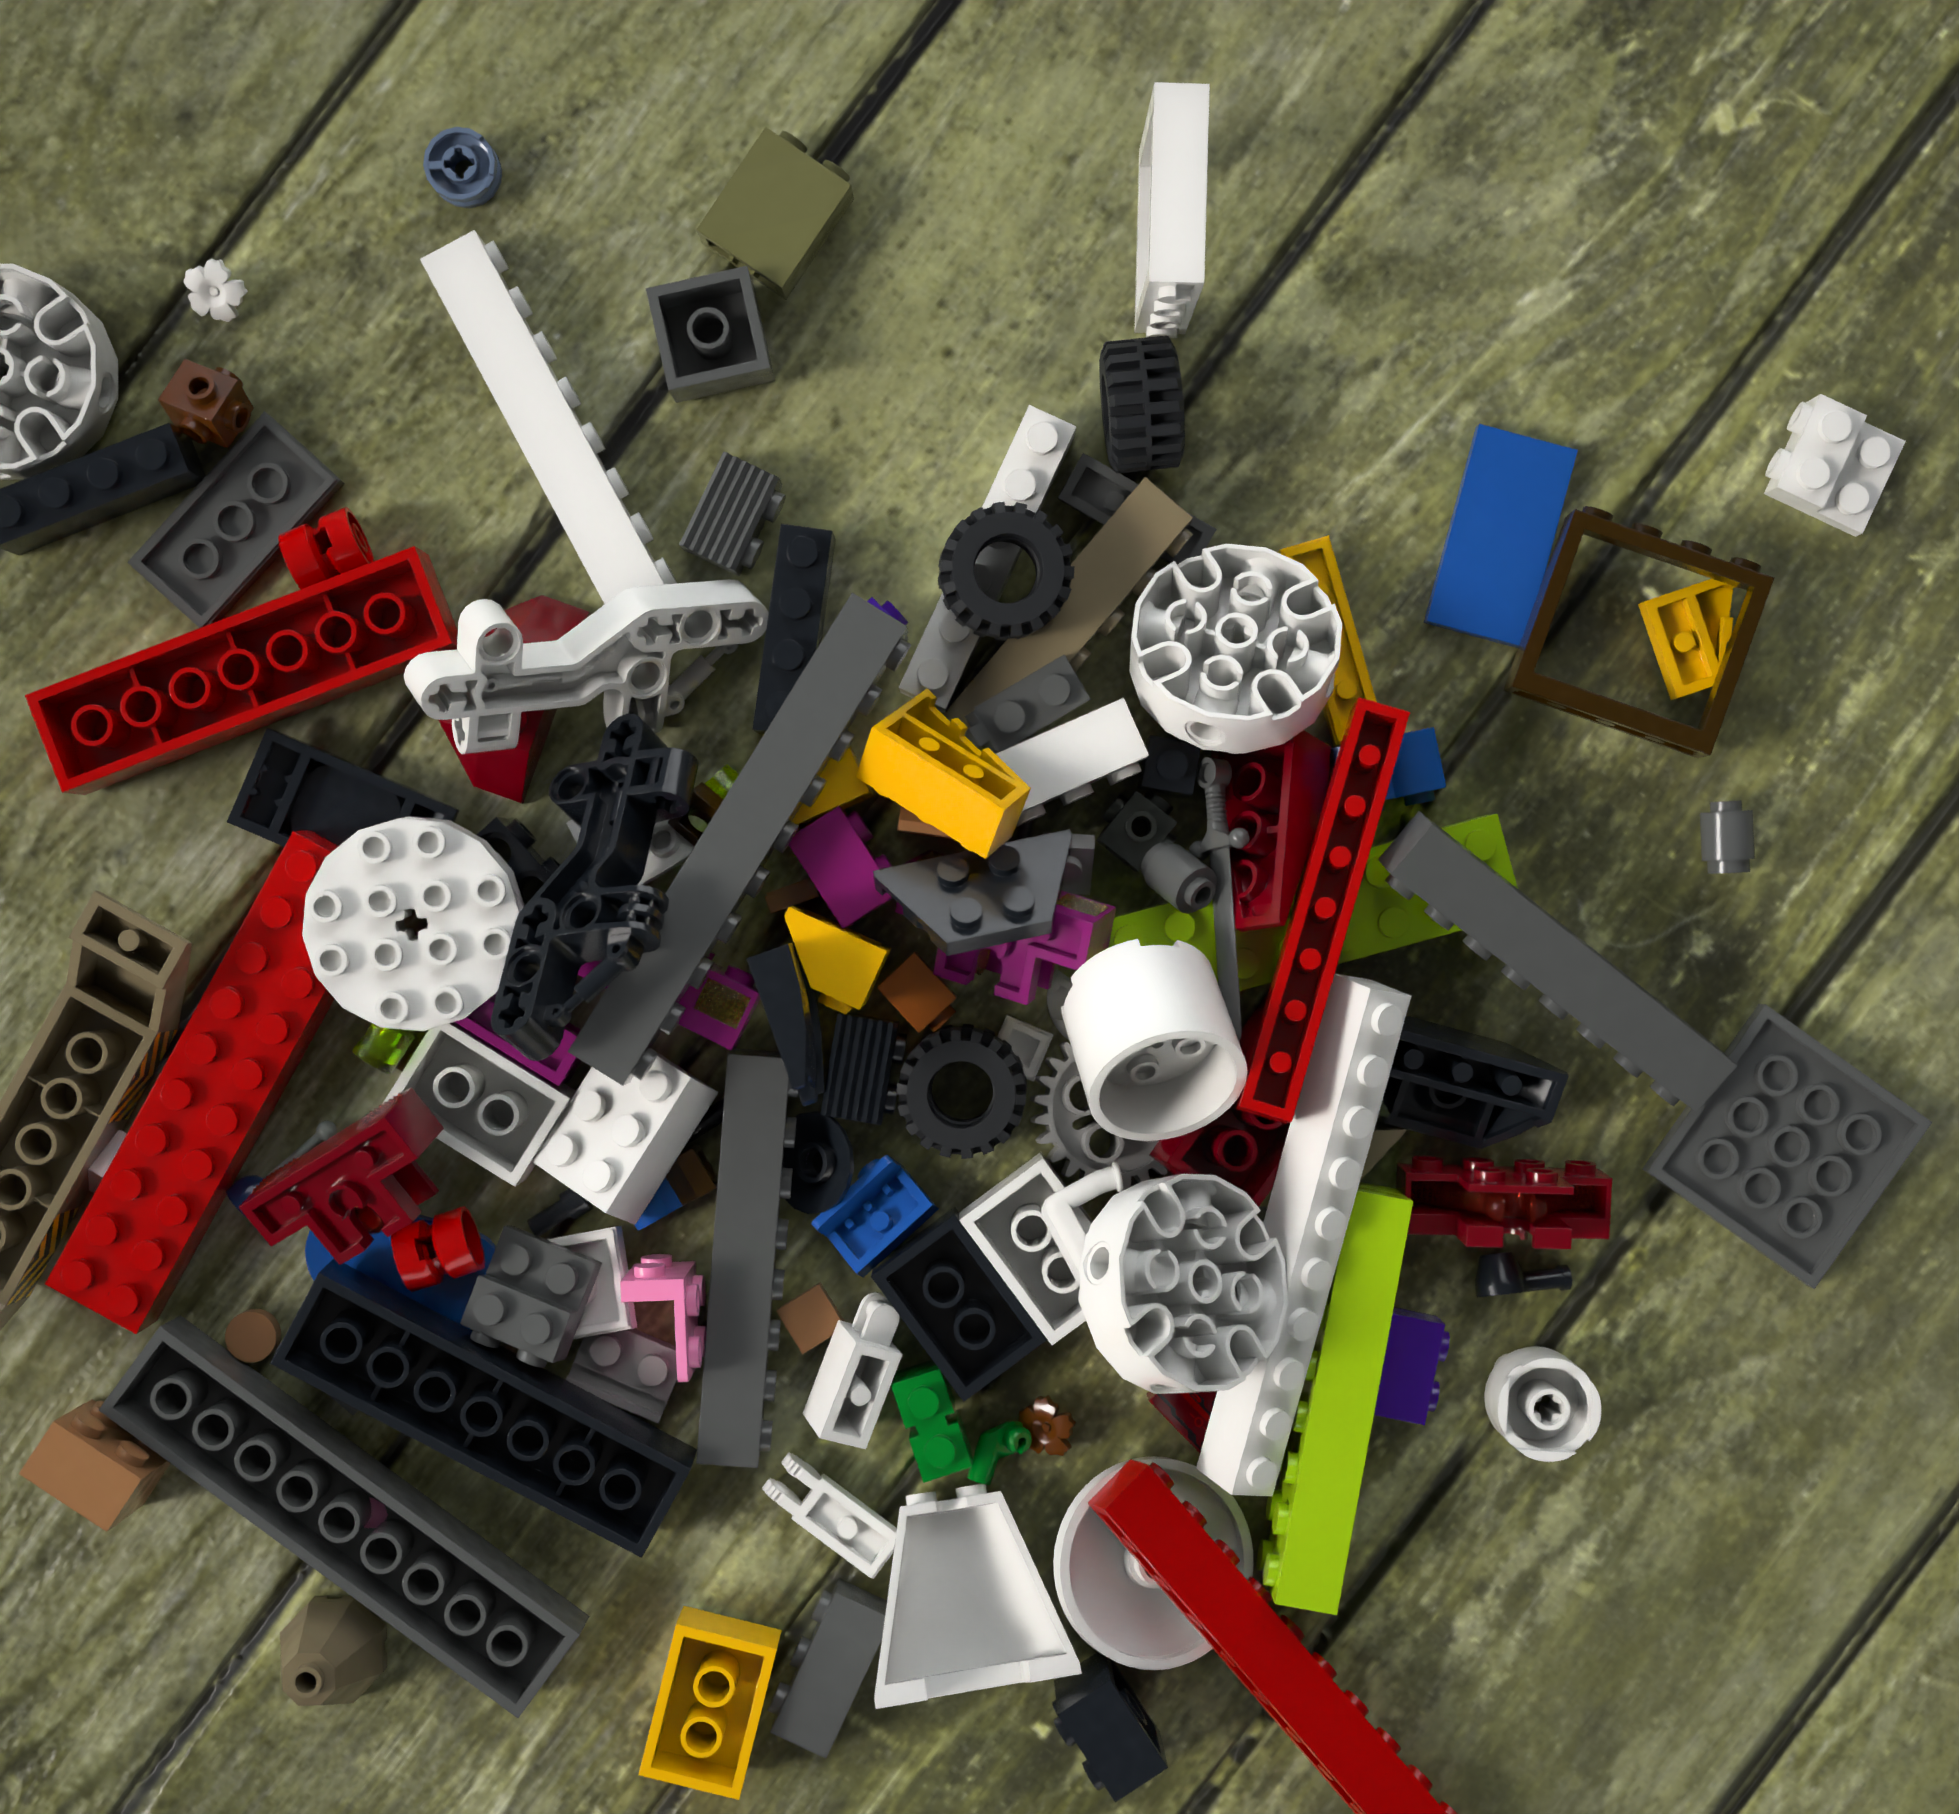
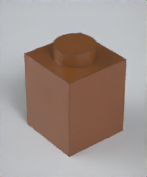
M915 951L877 989L918 1033L927 1025L935 1032L956 1012L950 1004L957 998V995L940 977L933 975L934 970Z

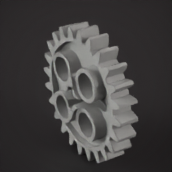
M1061 1042L1059 1046L1064 1059L1062 1061L1053 1057L1045 1059L1046 1064L1053 1071L1051 1077H1035V1080L1046 1088L1045 1094L1030 1097L1031 1102L1043 1106V1113L1031 1117L1030 1122L1042 1124L1046 1127V1131L1035 1140L1039 1144L1052 1143L1054 1145L1046 1157L1047 1161L1056 1162L1064 1158L1066 1161L1062 1167L1061 1174L1065 1177H1070L1079 1169V1179L1097 1170L1110 1167L1114 1161H1117L1122 1174L1124 1190L1131 1187L1132 1176H1134L1138 1183L1150 1180L1149 1169H1152L1157 1174L1166 1175L1168 1173L1167 1169L1149 1156L1159 1140H1131L1116 1136L1107 1131L1111 1141L1108 1151L1098 1157L1093 1154L1089 1145L1090 1137L1093 1132L1102 1127L1095 1119L1077 1130L1072 1127V1123L1075 1120L1092 1114L1088 1104L1078 1110L1070 1102V1089L1075 1083L1081 1081L1071 1044Z

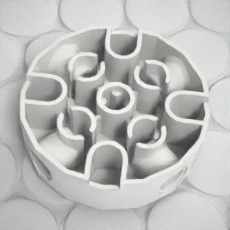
M0 264V480H24L84 456L103 437L118 401V358L103 323L74 294L52 279L15 264Z
M1222 544L1202 549V555L1187 558L1179 564L1173 561L1155 573L1135 604L1129 672L1140 704L1167 733L1203 750L1245 754L1286 743L1315 723L1333 693L1335 671L1340 658L1342 621L1335 604L1331 605L1329 597L1318 587L1319 580L1302 563L1266 547Z
M408 816L360 829L325 857L306 893L302 937L315 976L342 1008L381 1028L426 1031L466 1018L498 991L515 921L519 912L524 908V903L514 871L485 839L450 820ZM412 909H415L417 918H426L428 923L426 928L419 931L418 936H415L413 928H406L404 919L412 915Z
M1178 1174L1146 1180L1112 1196L1090 1225L1089 1232L1084 1240V1249L1079 1263V1304L1096 1348L1123 1379L1153 1394L1230 1390L1245 1381V1377L1251 1374L1259 1361H1266L1278 1344L1288 1306L1285 1259L1277 1238H1269L1264 1223L1257 1216L1261 1210L1247 1192L1216 1175Z

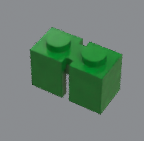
M929 1360L896 1371L891 1387L905 1429L910 1428L909 1441L923 1483L973 1467V1452L959 1410H955V1398L950 1383L934 1361Z

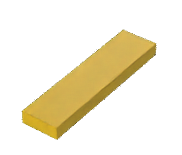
M1328 535L1280 549L1278 553L1302 563L1319 580L1318 587L1329 597L1331 605L1335 604L1342 621L1340 658L1335 671L1334 689L1323 708L1333 746L1341 745L1350 711L1357 699L1360 697L1374 702L1377 701Z

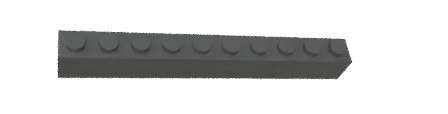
M851 593L667 890L666 895L669 898L668 910L662 914L664 916V923L659 931L661 934L660 947L654 951L643 953L639 965L634 970L629 972L623 971L609 984L569 1048L568 1052L622 1086L630 1083L633 1077L639 1080L645 1077L658 1056V1053L651 1049L662 1031L670 1035L686 1011V1007L679 1004L690 985L698 990L710 973L715 963L707 958L718 940L726 944L739 926L743 917L737 914L736 910L747 894L755 898L768 879L771 871L766 869L764 865L774 849L783 853L797 832L799 826L792 822L802 804L811 808L827 782V780L820 776L831 758L839 762L851 745L855 735L848 730L858 713L867 717L880 698L883 689L876 686L887 667L895 672L911 647V644L904 640L908 634L906 625L856 594Z

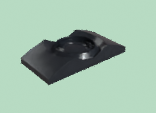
M267 728L227 823L285 847L293 831L311 830L340 846L360 829L398 818L411 816L455 822L459 809L407 785L360 767L331 752Z

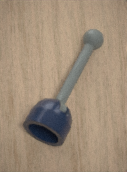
M329 1120L320 1122L316 1128V1133L266 1177L249 1175L237 1180L226 1190L229 1200L244 1215L239 1206L269 1175L310 1151L323 1140L326 1141L337 1133L336 1125Z

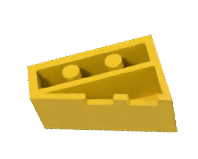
M927 688L871 728L855 777L874 788L878 794L890 798L909 810L924 823L936 827L955 839L965 849L975 852L986 859L1012 837L1031 788L989 747L982 749L981 752L965 736L968 727L959 718L951 719L950 722L935 707L937 697Z

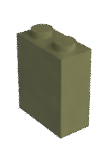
M765 127L696 230L703 245L737 268L748 266L752 278L787 300L853 202L854 197L852 185L848 183L850 177L842 168L829 160H824L820 164L805 154L807 147L795 136L786 131H782L780 135H777Z

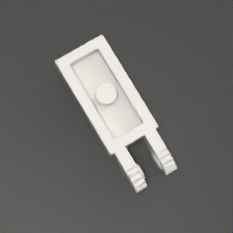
M789 1452L782 1460V1465L789 1474L800 1480L811 1490L801 1501L782 1482L770 1478L762 1487L765 1493L773 1501L777 1502L778 1505L791 1513L793 1521L868 1577L874 1579L894 1552L897 1528L823 1473L820 1476L811 1465Z

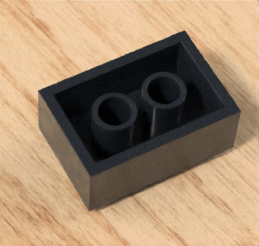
M956 1207L891 1253L872 1270L871 1278L963 1402L1047 1341L1045 1335L959 1221V1212Z

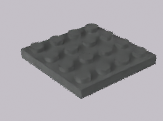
M1758 1004L1724 1052L1738 1066L1697 1112L1689 1106L1685 1107L1642 1170L1806 1286L1815 1289L1932 1122L1766 1004Z

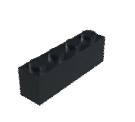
M167 423L1 488L0 549L16 555H22L196 487L206 475L192 440L184 435L178 427Z
M781 524L752 728L758 734H765L822 642L836 542L831 530Z

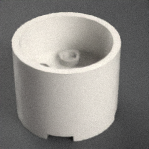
M1135 939L1103 950L1086 961L1072 975L1071 981L1073 986L1068 992L1064 1006H1061V1014L1091 1114L1103 1129L1116 1136L1131 1140H1164L1185 1135L1206 1126L1220 1117L1234 1104L1246 1083L1247 1064L1212 966L1200 950L1179 940L1173 946H1140L1139 940Z

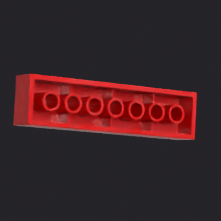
M413 546L26 694L25 698L62 793L87 795L403 674L409 662L419 654L456 650L458 630L429 555Z

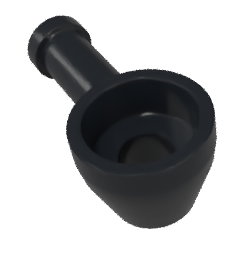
M1513 1252L1481 1255L1479 1258L1475 1278L1476 1298L1558 1288L1564 1291L1570 1290L1572 1287V1274L1566 1264L1557 1265L1556 1268L1523 1272Z

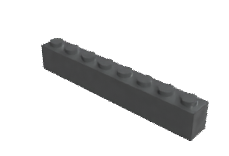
M1418 811L1378 859L1390 873L1385 881L1407 900H1410L1414 894L1421 897L1429 904L1424 912L1447 931L1454 924L1468 934L1462 941L1486 961L1492 954L1506 964L1501 969L1504 975L1523 990H1526L1530 984L1544 993L1539 1001L1560 1019L1563 1020L1568 1014H1571L1580 1021L1581 1024L1576 1030L1597 1048L1601 1049L1607 1042L1618 1051L1613 1059L1636 1078L1643 1071L1655 1081L1650 1085L1651 1089L1670 1105L1675 1106L1681 1100L1697 1112L1738 1066L1716 1045L1420 811Z
M734 1048L729 1050L727 1055L696 1464L758 1468L761 1451H771L773 1421L763 1420L765 1401L774 1402L777 1370H767L769 1351H778L781 1320L771 1319L773 1300L782 1301L785 1270L775 1269L777 1249L786 1250L789 1219L779 1218L781 1199H790L793 1168H783L785 1148L795 1147L797 1117H787L789 1097L799 1096L798 1090L794 1091L792 1089L779 1051Z

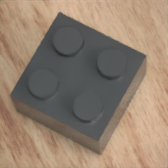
M748 266L646 288L668 391L676 403L775 381L754 283Z

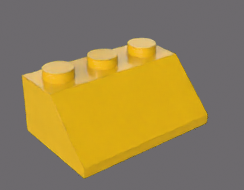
M789 906L784 918L809 985L812 989L821 992L818 1002L844 1014L850 1012L853 1007L861 1010L868 1002L892 948L850 928L843 929L839 923L802 906Z

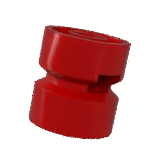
M348 507L320 517L318 527L316 528L305 523L278 536L279 546L285 563L300 589L375 561L367 537L357 518Z
M465 1206L435 1215L432 1225H429L422 1219L407 1225L391 1235V1246L398 1272L405 1286L411 1292L442 1283L446 1273L455 1279L484 1269L485 1255L482 1240L474 1218Z

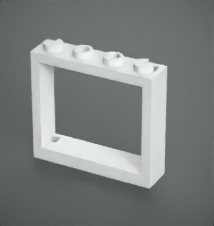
M1154 82L1139 148L1134 333H1146V337L1169 336V338H1177V334H1185L1204 285L1209 84Z

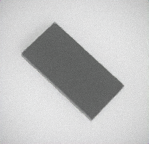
M264 411L127 563L199 628L220 621L282 553L278 540L279 534L305 523L308 524L343 486L344 482L272 416Z

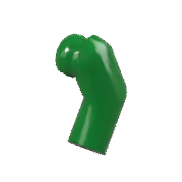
M1006 1421L983 1431L978 1439L973 1456V1467L969 1468L967 1478L977 1483L991 1485L999 1459L1017 1452L1023 1454L1029 1450L1032 1444L1030 1431L1023 1427V1424L1019 1421Z

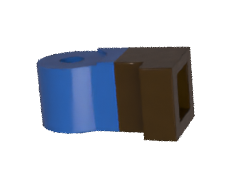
M698 1143L680 1153L635 1225L637 1230L649 1226L683 1205L717 1188L718 1175Z

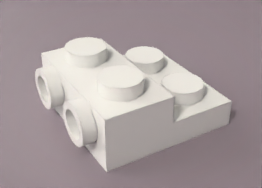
M1819 394L1806 403L1801 402L1793 412L1787 426V430L1791 431L1792 434L1785 449H1778L1767 467L1765 475L1771 479L1764 494L1856 537L1863 534L1906 441L1864 422L1867 415Z

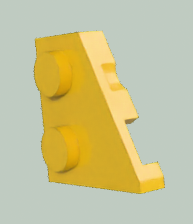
M1711 578L1638 604L1671 700L1713 686L1726 651L1727 642L1732 634L1734 618L1730 617L1733 588H1736L1735 586Z

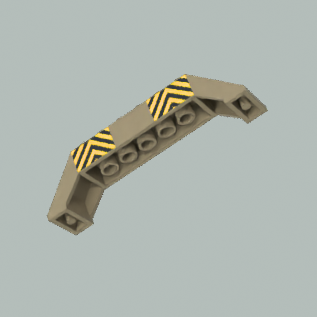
M100 891L93 892L68 937L73 942L66 984L0 1101V1330L33 1292L89 1191L88 1169L118 1130H123L179 1028L192 942Z

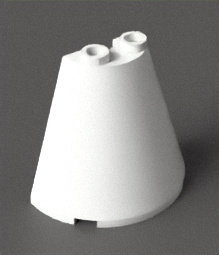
M984 1484L956 1488V1499L937 1501L936 1491L906 1496L907 1506H900L874 1693L875 1709L926 1701L929 1698L1082 1674L1077 1655L1001 1491L987 1493L986 1485Z

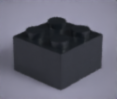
M1097 1652L1080 1663L1082 1674L1060 1677L1054 1680L1056 1700L1052 1702V1705L1058 1716L1054 1719V1724L1065 1743L1070 1748L1077 1744L1084 1754L1086 1761L1082 1765L1094 1787L1098 1791L1106 1788L1116 1803L1166 1770L1168 1765L1159 1729L1115 1662Z

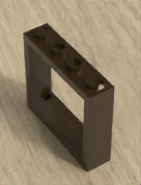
M1590 506L1583 507L1582 511L1575 509L1564 519L1503 691L1695 758L1710 756L1775 577L1760 573L1761 566L1747 559L1732 557L1730 562L1713 557L1711 556L1712 549L1704 544L1682 540L1679 545L1661 539L1663 532L1654 527L1633 523L1632 527L1629 528L1612 522L1613 515L1602 509ZM1583 534L1747 591L1698 729L1534 672Z

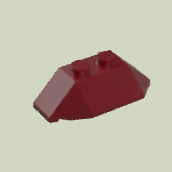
M544 595L537 596L504 610L521 632L523 643L558 640L591 615L589 611ZM497 628L489 631L485 637L490 636ZM557 708L521 712L519 739L516 748L461 754L458 751L453 737L452 719L438 721L474 787L523 804Z

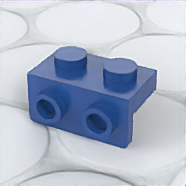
M885 1155L881 1159L872 1160L866 1164L858 1173V1180L850 1186L842 1201L835 1207L820 1213L811 1223L819 1233L825 1235L855 1273L863 1278L939 1210L904 1166L889 1155Z

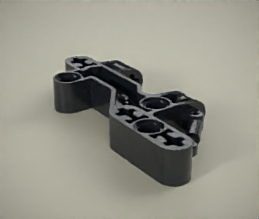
M625 714L611 722L603 735L597 760L565 767L553 778L549 787L551 800L581 828L575 849L519 912L515 921L491 1016L493 1031L529 1060L539 1061L553 1054L561 1043L565 1026L571 1020V1012L584 1000L590 1003L623 971L629 972L634 970L639 965L643 953L654 951L660 947L661 934L659 931L664 923V916L662 914L668 910L669 898L656 888L638 885L644 875L655 823L678 818L689 812L699 762L695 756L685 750L667 747L655 732L636 714ZM602 960L575 985L578 971L582 965Z

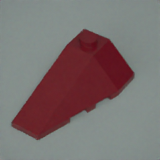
M1305 730L1282 745L1245 754H1231L1211 750V758L1227 760L1232 769L1231 781L1225 788L1226 819L1228 820L1229 831L1231 832L1235 828H1243L1250 837L1249 843L1244 848L1234 847L1230 849L1235 928L1241 932L1285 926L1328 790L1331 746Z

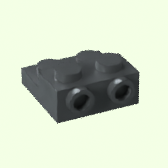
M504 1226L486 1274L478 1275L460 1324L473 1329L470 1339L481 1345L499 1348L501 1342L518 1348L516 1358L529 1365L544 1368L547 1361L554 1363L565 1360L603 1262L515 1226Z

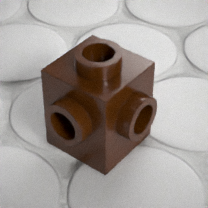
M187 359L183 360L158 399L174 426L178 427L188 438L200 444H206L207 441H210L225 448H229L237 434L247 427L251 412L254 409L242 388L243 382L235 374L221 367H216L215 370H212Z

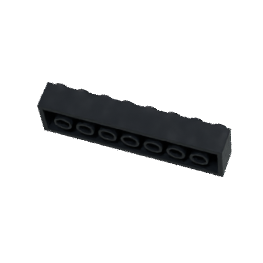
M333 1259L318 1273L270 1364L641 1558L643 1557L692 1468L697 1452L696 1448L544 1368L532 1366L518 1360L516 1353L502 1346L491 1348L471 1340L472 1330L345 1263L339 1265Z

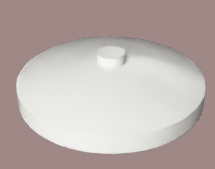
M1155 1456L1132 1459L1148 1465L1152 1462L1159 1465L1175 1484L1170 1489L1181 1503L1186 1500L1200 1511L1207 1521L1203 1529L1214 1542L1220 1539L1235 1552L1240 1559L1236 1567L1246 1579L1253 1576V1547L1250 1531L1242 1510L1231 1494L1196 1469V1466L1189 1463ZM1126 1460L1094 1477L1084 1486L1069 1506L1060 1525L1055 1543L1053 1559L1055 1587L1061 1607L1071 1626L1097 1652L1117 1663L1141 1670L1171 1669L1190 1663L1202 1657L1213 1648L1088 1504L1096 1493L1129 1461Z

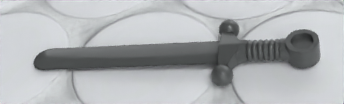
M1206 757L1198 764L1196 778L1198 784L1205 788V798L1207 799L1206 813L1208 814L1207 832L1203 841H1195L1191 844L1189 852L1200 861H1203L1210 855V868L1217 877L1213 897L1218 985L1237 1038L1240 1040L1242 1022L1230 849L1234 847L1244 848L1249 843L1250 837L1243 828H1235L1231 832L1229 831L1228 820L1226 819L1225 788L1229 785L1232 778L1230 763L1225 759Z

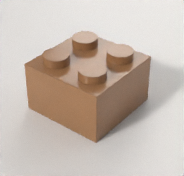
M91 1399L52 1422L19 1472V1475L107 1532L144 1505L171 1463L100 1412L99 1408L104 1401L96 1402Z

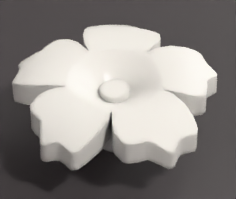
M211 258L206 262L204 268L197 266L195 269H188L184 279V284L192 291L188 295L191 308L200 316H204L210 311L213 319L230 322L239 315L235 306L242 303L243 296L248 290L244 287L243 280L227 281L231 276V271L225 267L221 259L214 260Z

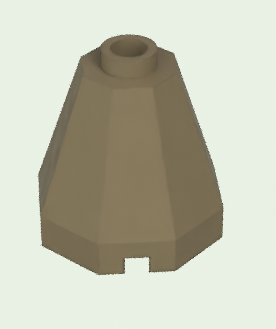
M314 1596L280 1632L282 1690L298 1706L354 1703L388 1666L387 1653L385 1654L387 1624L352 1596H342L340 1599H327L329 1596Z

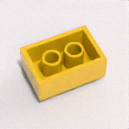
M683 1605L675 1626L638 1775L736 1800L740 1799L782 1630Z

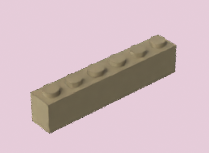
M1145 477L1072 562L1071 566H1075L1074 578L1071 580L1069 587L1072 590L1067 601L1060 608L1061 611L1041 629L1020 639H1007L943 715L950 722L951 719L959 718L968 729L971 728L965 716L975 710L974 707L1064 654L1076 673L1092 654L1085 646L1097 632L1106 637L1119 623L1125 613L1118 607L1131 592L1138 598L1141 596L1156 573L1152 567L1165 552L1174 558L1193 536L1187 529L1193 517Z

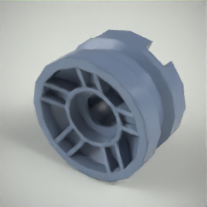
M453 127L441 131L431 139L425 150L423 167L427 180L445 201L456 207L473 208L485 204L494 197L501 185L502 167L498 155L481 134L470 128ZM468 160L474 166H469L464 172V178L461 179L455 173V167L460 161Z

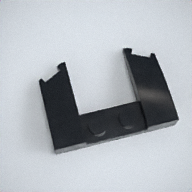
M789 943L749 957L747 961L792 1089L794 1091L798 1090L802 1105L807 1106L817 1102L818 1094L825 1092L821 1023L816 990L812 989L809 985L794 943Z

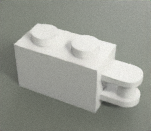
M870 1293L862 1299L853 1323L841 1320L837 1322L802 1413L821 1439L862 1449L867 1448L902 1357V1353L892 1343L900 1317L888 1299L881 1293Z

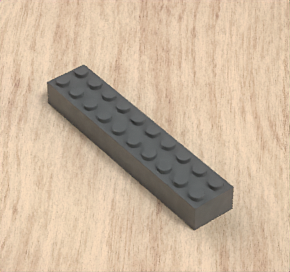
M181 1315L158 1328L99 1408V1411L517 1718L520 1717L579 1637L590 1617L252 1367L235 1358L226 1348ZM369 1497L383 1503L388 1514L386 1520L377 1528H364L371 1516Z

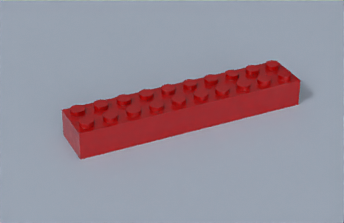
M311 830L293 831L45 1282V1285L134 1334H138L159 1319L227 1195L226 1190L235 1181L335 999L314 974L302 932L306 893L325 857L335 850L338 845Z

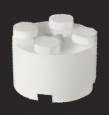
M1531 1346L1504 1354L1497 1359L1487 1379L1484 1402L1492 1425L1515 1449L1531 1459L1544 1462L1565 1460L1576 1454L1575 1451L1587 1440L1590 1441L1597 1432L1601 1420V1400L1596 1387L1580 1367L1555 1350ZM1547 1395L1550 1398L1549 1403H1541L1538 1412L1534 1409L1535 1403L1541 1401L1542 1396Z

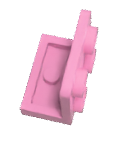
M670 1254L642 1256L641 1263H635L620 1281L621 1302L674 1300L678 1382H689L695 1369L701 1368L702 1357L705 1354L707 1327L698 1326L700 1306H705L704 1275H696V1261L672 1262V1255Z

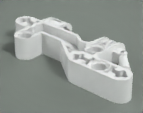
M728 579L639 586L625 589L558 640L523 643L521 632L502 607L493 600L481 599L473 601L460 614L457 649L419 654L406 666L404 680L406 686L427 716L437 720L452 719L454 741L461 754L516 748L519 739L521 712L581 706L591 701L603 691V713L606 727L619 716L636 714L657 733L663 727L664 717L677 714L684 708V700L715 670L712 665L724 653L731 654L737 649L738 644L753 642L763 635L767 628L769 612L755 595L738 580ZM497 628L494 633L485 637L489 631ZM717 646L706 658L700 655L669 685L671 658L675 652L682 649Z

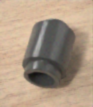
M1742 800L1710 802V812L1700 813L1702 861H1707L1708 874L1750 872V859H1755L1753 810L1742 811Z
M1167 842L1158 843L1144 856L1141 863V872L1145 877L1146 884L1180 912L1193 913L1206 907L1213 899L1217 884L1215 872L1182 846Z

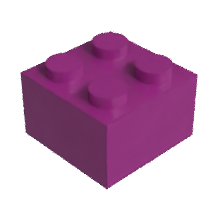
M837 806L797 832L789 846L844 929L893 899L888 893L881 895L877 892L873 879L874 870L893 867V865L884 854L876 858L866 844L867 841L874 837L859 813L853 810L847 814L843 808Z

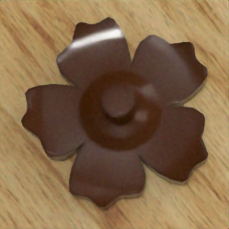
M1050 1395L1037 1397L1034 1406L1030 1404L1025 1409L1019 1411L1018 1421L1032 1435L1030 1449L1034 1450L1037 1454L1045 1449L1049 1455L1063 1456L1072 1448L1067 1438L1073 1434V1427L1076 1421L1073 1420L1070 1412L1057 1415L1059 1405L1052 1401Z

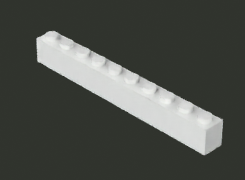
M1335 973L1294 1117L1289 1126L1263 1222L1269 1238H1277L1286 1264L1288 1306L1280 1339L1266 1361H1259L1251 1374L1245 1377V1381L1230 1390L1217 1391L1196 1469L1231 1495L1273 1496L1411 996L1373 980Z

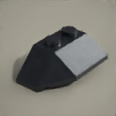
M1406 1016L1379 1114L1386 1124L1482 1149L1515 1137L1534 1126L1539 1128L1552 1123L1569 1075L1567 1072L1506 1042Z

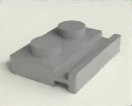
M637 1329L584 1337L566 1380L615 1406L659 1423L677 1382L676 1346Z

